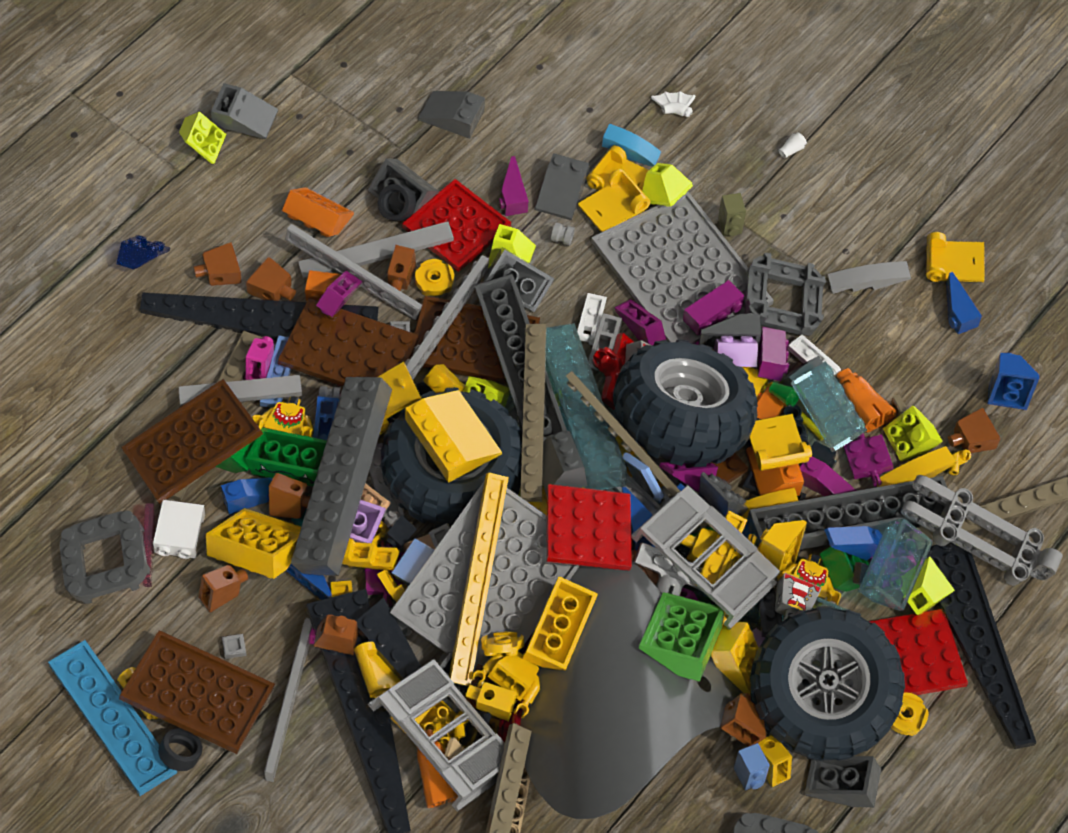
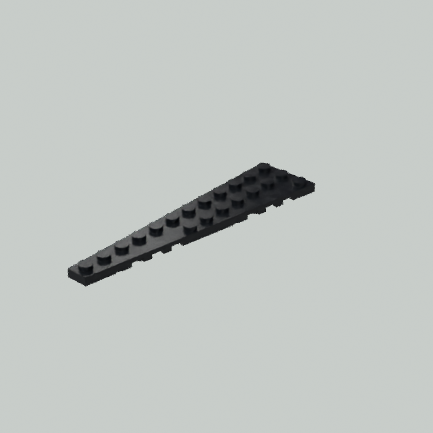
M142 292L140 312L182 322L185 320L193 321L195 324L202 326L203 324L212 325L217 329H232L233 332L241 334L243 331L262 338L267 336L277 341L278 336L290 337L307 302ZM343 305L341 308L378 321L379 307Z
M952 542L945 546L936 544L912 552L917 565L931 557L955 591L937 604L948 619L958 644L1014 749L1035 746L1036 739L973 555Z
M367 589L306 604V610L315 635L318 625L326 615L345 616L347 619L356 621L370 609ZM359 633L355 647L366 642ZM320 648L386 833H410L411 829L389 712L383 705L375 711L369 707V702L375 698L369 696L355 652L354 655Z

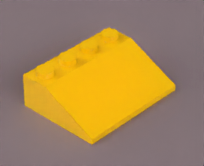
M459 390L423 398L405 408V420L448 483L502 455V451Z
M244 508L206 533L207 556L274 579L290 566L301 527Z

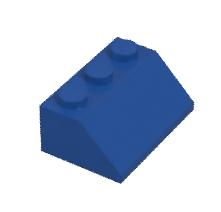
M1000 352L989 382L987 404L1027 410L1039 381V374L1021 355Z

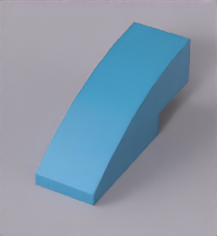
M609 124L603 136L602 147L610 149L612 145L619 146L625 151L628 160L651 167L658 162L661 151L630 131Z

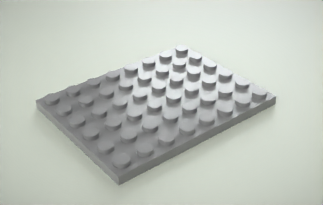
M688 191L672 206L657 205L591 237V243L638 305L662 321L665 338L669 342L686 340L694 344L700 340V335L697 336L683 321L684 309L728 280L744 294L742 308L738 312L728 315L725 320L739 314H746L744 304L748 267ZM766 292V301L768 306H771L774 300Z
M484 482L390 612L445 653L453 652ZM508 488L506 489L473 673L477 664L484 666L492 657L484 654V650L481 648V638L485 635L491 638L493 633L517 632V637H520L521 634L524 636L525 644L536 628L558 577L570 581L580 566L546 562L547 516Z

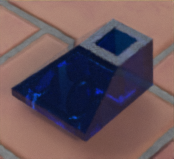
M135 235L121 242L116 264L135 270L168 253L170 247L165 246V243L161 241L151 242L144 236Z

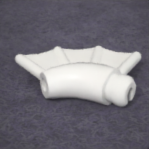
M665 91L661 95L651 96V99L662 107L663 114L673 113L690 117L693 110L689 106L695 99V95H687L681 91L677 93Z

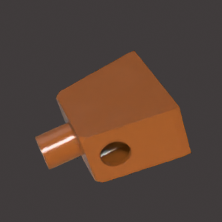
M232 242L204 252L202 254L203 264L193 266L195 277L207 275L211 286L242 283L241 271Z
M395 245L387 277L388 284L399 291L401 289L407 290L416 267L415 249Z
M270 257L246 281L247 293L263 300L279 301L283 296L291 301L296 295V290L291 288V275Z
M984 408L960 419L956 423L954 434L948 436V442L951 447L961 444L963 450L967 449L971 453L997 449L1001 439Z
M276 473L269 485V515L301 518L310 500L308 485Z
M226 565L202 575L199 599L209 612L216 610L239 595L241 583L248 580L246 571L241 569L235 572L232 566Z
M326 615L318 625L314 647L354 655L358 636L357 621L347 619L345 616Z
M741 693L725 706L720 728L749 747L766 738L764 720H761L755 708L756 704L751 702V696L748 693Z

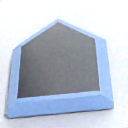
M624 453L623 460L634 480L660 504L664 494L650 468L631 454Z

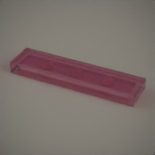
M146 503L144 545L150 574L143 580L144 587H152L155 526L153 503Z

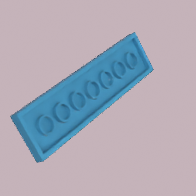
M86 640L48 662L49 667L139 796L177 774L176 770L166 766L160 759L158 742L132 705L119 700L122 691Z

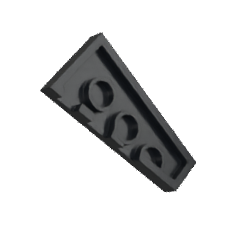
M383 598L356 620L357 631L366 642L375 643L377 655L402 681L422 667Z

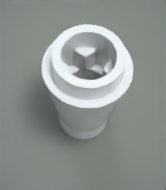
M799 132L792 134L778 150L783 158H787L804 149L807 144L806 139Z

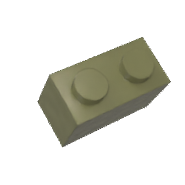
M741 193L722 195L718 220L723 236L742 234L746 209Z

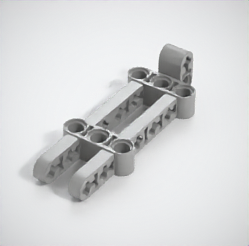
M916 476L912 485L913 488L945 506L943 512L939 516L915 502L905 501L901 513L910 520L932 531L933 540L937 545L945 546L950 542L1004 571L1006 583L1012 586L1026 580L1029 575L1038 580H1047L1056 574L1063 555L1053 548H1046L1040 551L1044 541V535L1041 530L1032 528L1025 532L972 502L973 495L968 489L961 488L953 492L926 476ZM958 497L962 499L963 503L958 500ZM950 514L954 515L955 520L951 518ZM965 518L1015 545L1012 556L962 529ZM943 531L947 533L948 538L943 535ZM1014 571L1018 573L1019 578L1015 575Z

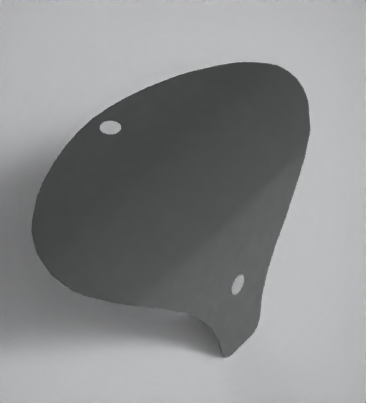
M633 560L630 571L580 565L570 579L571 582L598 595L566 670L538 666L539 670L536 675L539 677L540 690L528 714L521 718L520 726L532 731L524 765L531 782L542 798L556 812L574 819L598 818L616 811L625 805L688 742L707 730L720 727L727 703L743 693L715 666L711 655L702 675L711 685L710 692H705L699 687L696 680L678 676L639 649L641 640L662 593L639 566L633 563Z

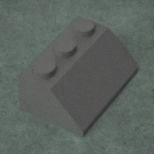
M390 158L385 159L368 188V191L378 198L382 189L388 185L398 184L407 186L412 190L416 199L413 214L439 192L400 160ZM398 191L392 193L388 202L389 208L397 214L402 212L405 205L404 196Z
M570 431L550 435L544 442L543 487L546 495L548 484L577 488L587 486L584 465Z

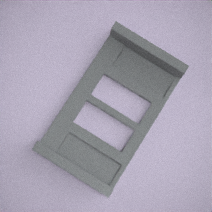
M686 486L681 492L679 491L631 535V538L636 543L643 536L646 537L728 614L729 617L724 622V625L729 630L777 584L775 578L780 571L757 550L758 548L713 506L708 505L689 486ZM705 521L720 537L690 564L674 548ZM727 541L742 557L712 585L696 569Z
M432 660L369 702L368 705L373 711L382 705L459 796L452 804L458 812L496 784L505 743L466 700L439 664ZM449 696L463 714L429 737L415 721V718ZM468 719L483 737L448 760L434 742Z

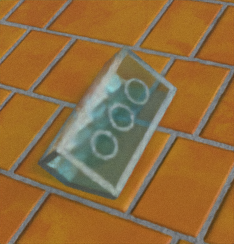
M826 361L791 382V385L832 452L867 431L864 421L858 416L853 403L846 396L843 386L837 381L833 369Z
M904 518L888 522L858 591L874 603L903 611L933 541Z

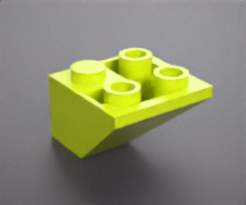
M201 112L185 117L179 131L183 140L211 164L215 163L226 133Z
M657 163L646 173L642 191L650 199V204L669 207L685 195L693 185L673 165Z
M499 224L493 240L488 268H490L502 247L530 263L536 245L520 230Z
M468 377L463 392L470 393V390L485 394L486 399L490 401L494 399L503 407H505L510 395L507 387L494 381L475 377Z
M911 406L883 428L900 461L926 454L943 442L934 425L915 406Z
M931 557L925 559L897 580L905 599L917 615L926 612L955 591Z

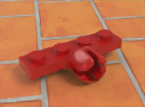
M624 333L617 334L613 351L608 347L600 348L594 353L592 359L593 366L606 377L600 400L613 410H615L613 391L619 372L625 364L626 345L634 343Z

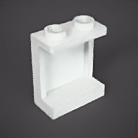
M163 500L153 541L154 552L161 556L173 555L183 559L196 558V546L200 527L205 519L204 505Z

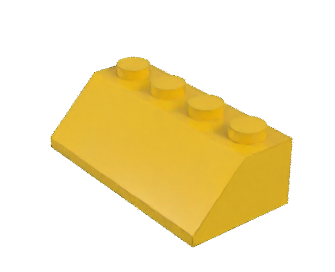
M804 520L776 523L770 530L766 529L760 538L762 542L758 550L780 571L777 576L778 579L782 571L791 564L796 563L807 524Z
M558 577L522 659L543 668L565 671L598 594L562 577Z

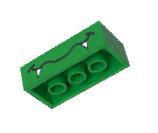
M262 428L263 435L255 440L245 458L251 474L274 478L275 474L279 473L314 487L327 440Z

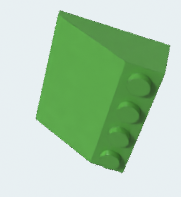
M663 592L641 640L639 649L678 676L700 682L722 629L724 611L715 605Z

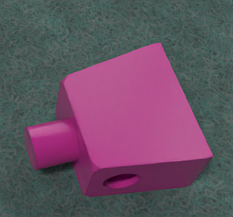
M265 336L262 339L255 338L246 355V380L267 378L274 354V343L270 337ZM259 362H261L260 368L257 367Z

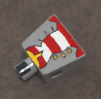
M784 573L777 582L775 611L784 615L785 620L789 615L798 611L811 610L822 587Z

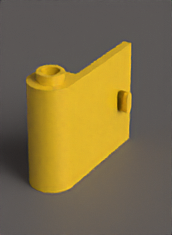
M612 145L588 174L586 180L589 187L601 190L609 185V177L614 170L623 169L635 184L643 190L646 173L649 170L628 161L625 151L619 146Z
M623 169L614 170L610 174L609 185L579 202L578 206L602 233L642 213L649 207L651 201Z
M933 232L928 234L926 277L933 282L947 281L949 273L953 272L959 282H984V242L946 241V236L943 233Z
M404 362L378 376L392 388L380 434L384 433L388 428L389 422L387 418L421 399Z
M793 414L755 421L749 439L760 471L809 462V457H812V450L810 445L801 441Z
M365 642L354 648L371 698H377L401 682L377 655L374 642Z

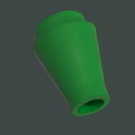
M773 382L769 388V393L776 396L786 406H794L799 400L800 392L797 391V388Z

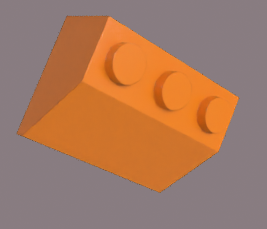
M306 187L290 190L282 209L283 212L288 214L289 218L303 221L306 227L316 228L320 230V234L326 237L338 235L354 215L353 211Z
M752 446L746 449L759 496L790 488H795L797 496H800L804 479L799 464L760 471Z

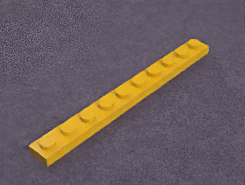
M486 473L449 672L450 679L455 684L463 686L471 685L509 478L493 473Z

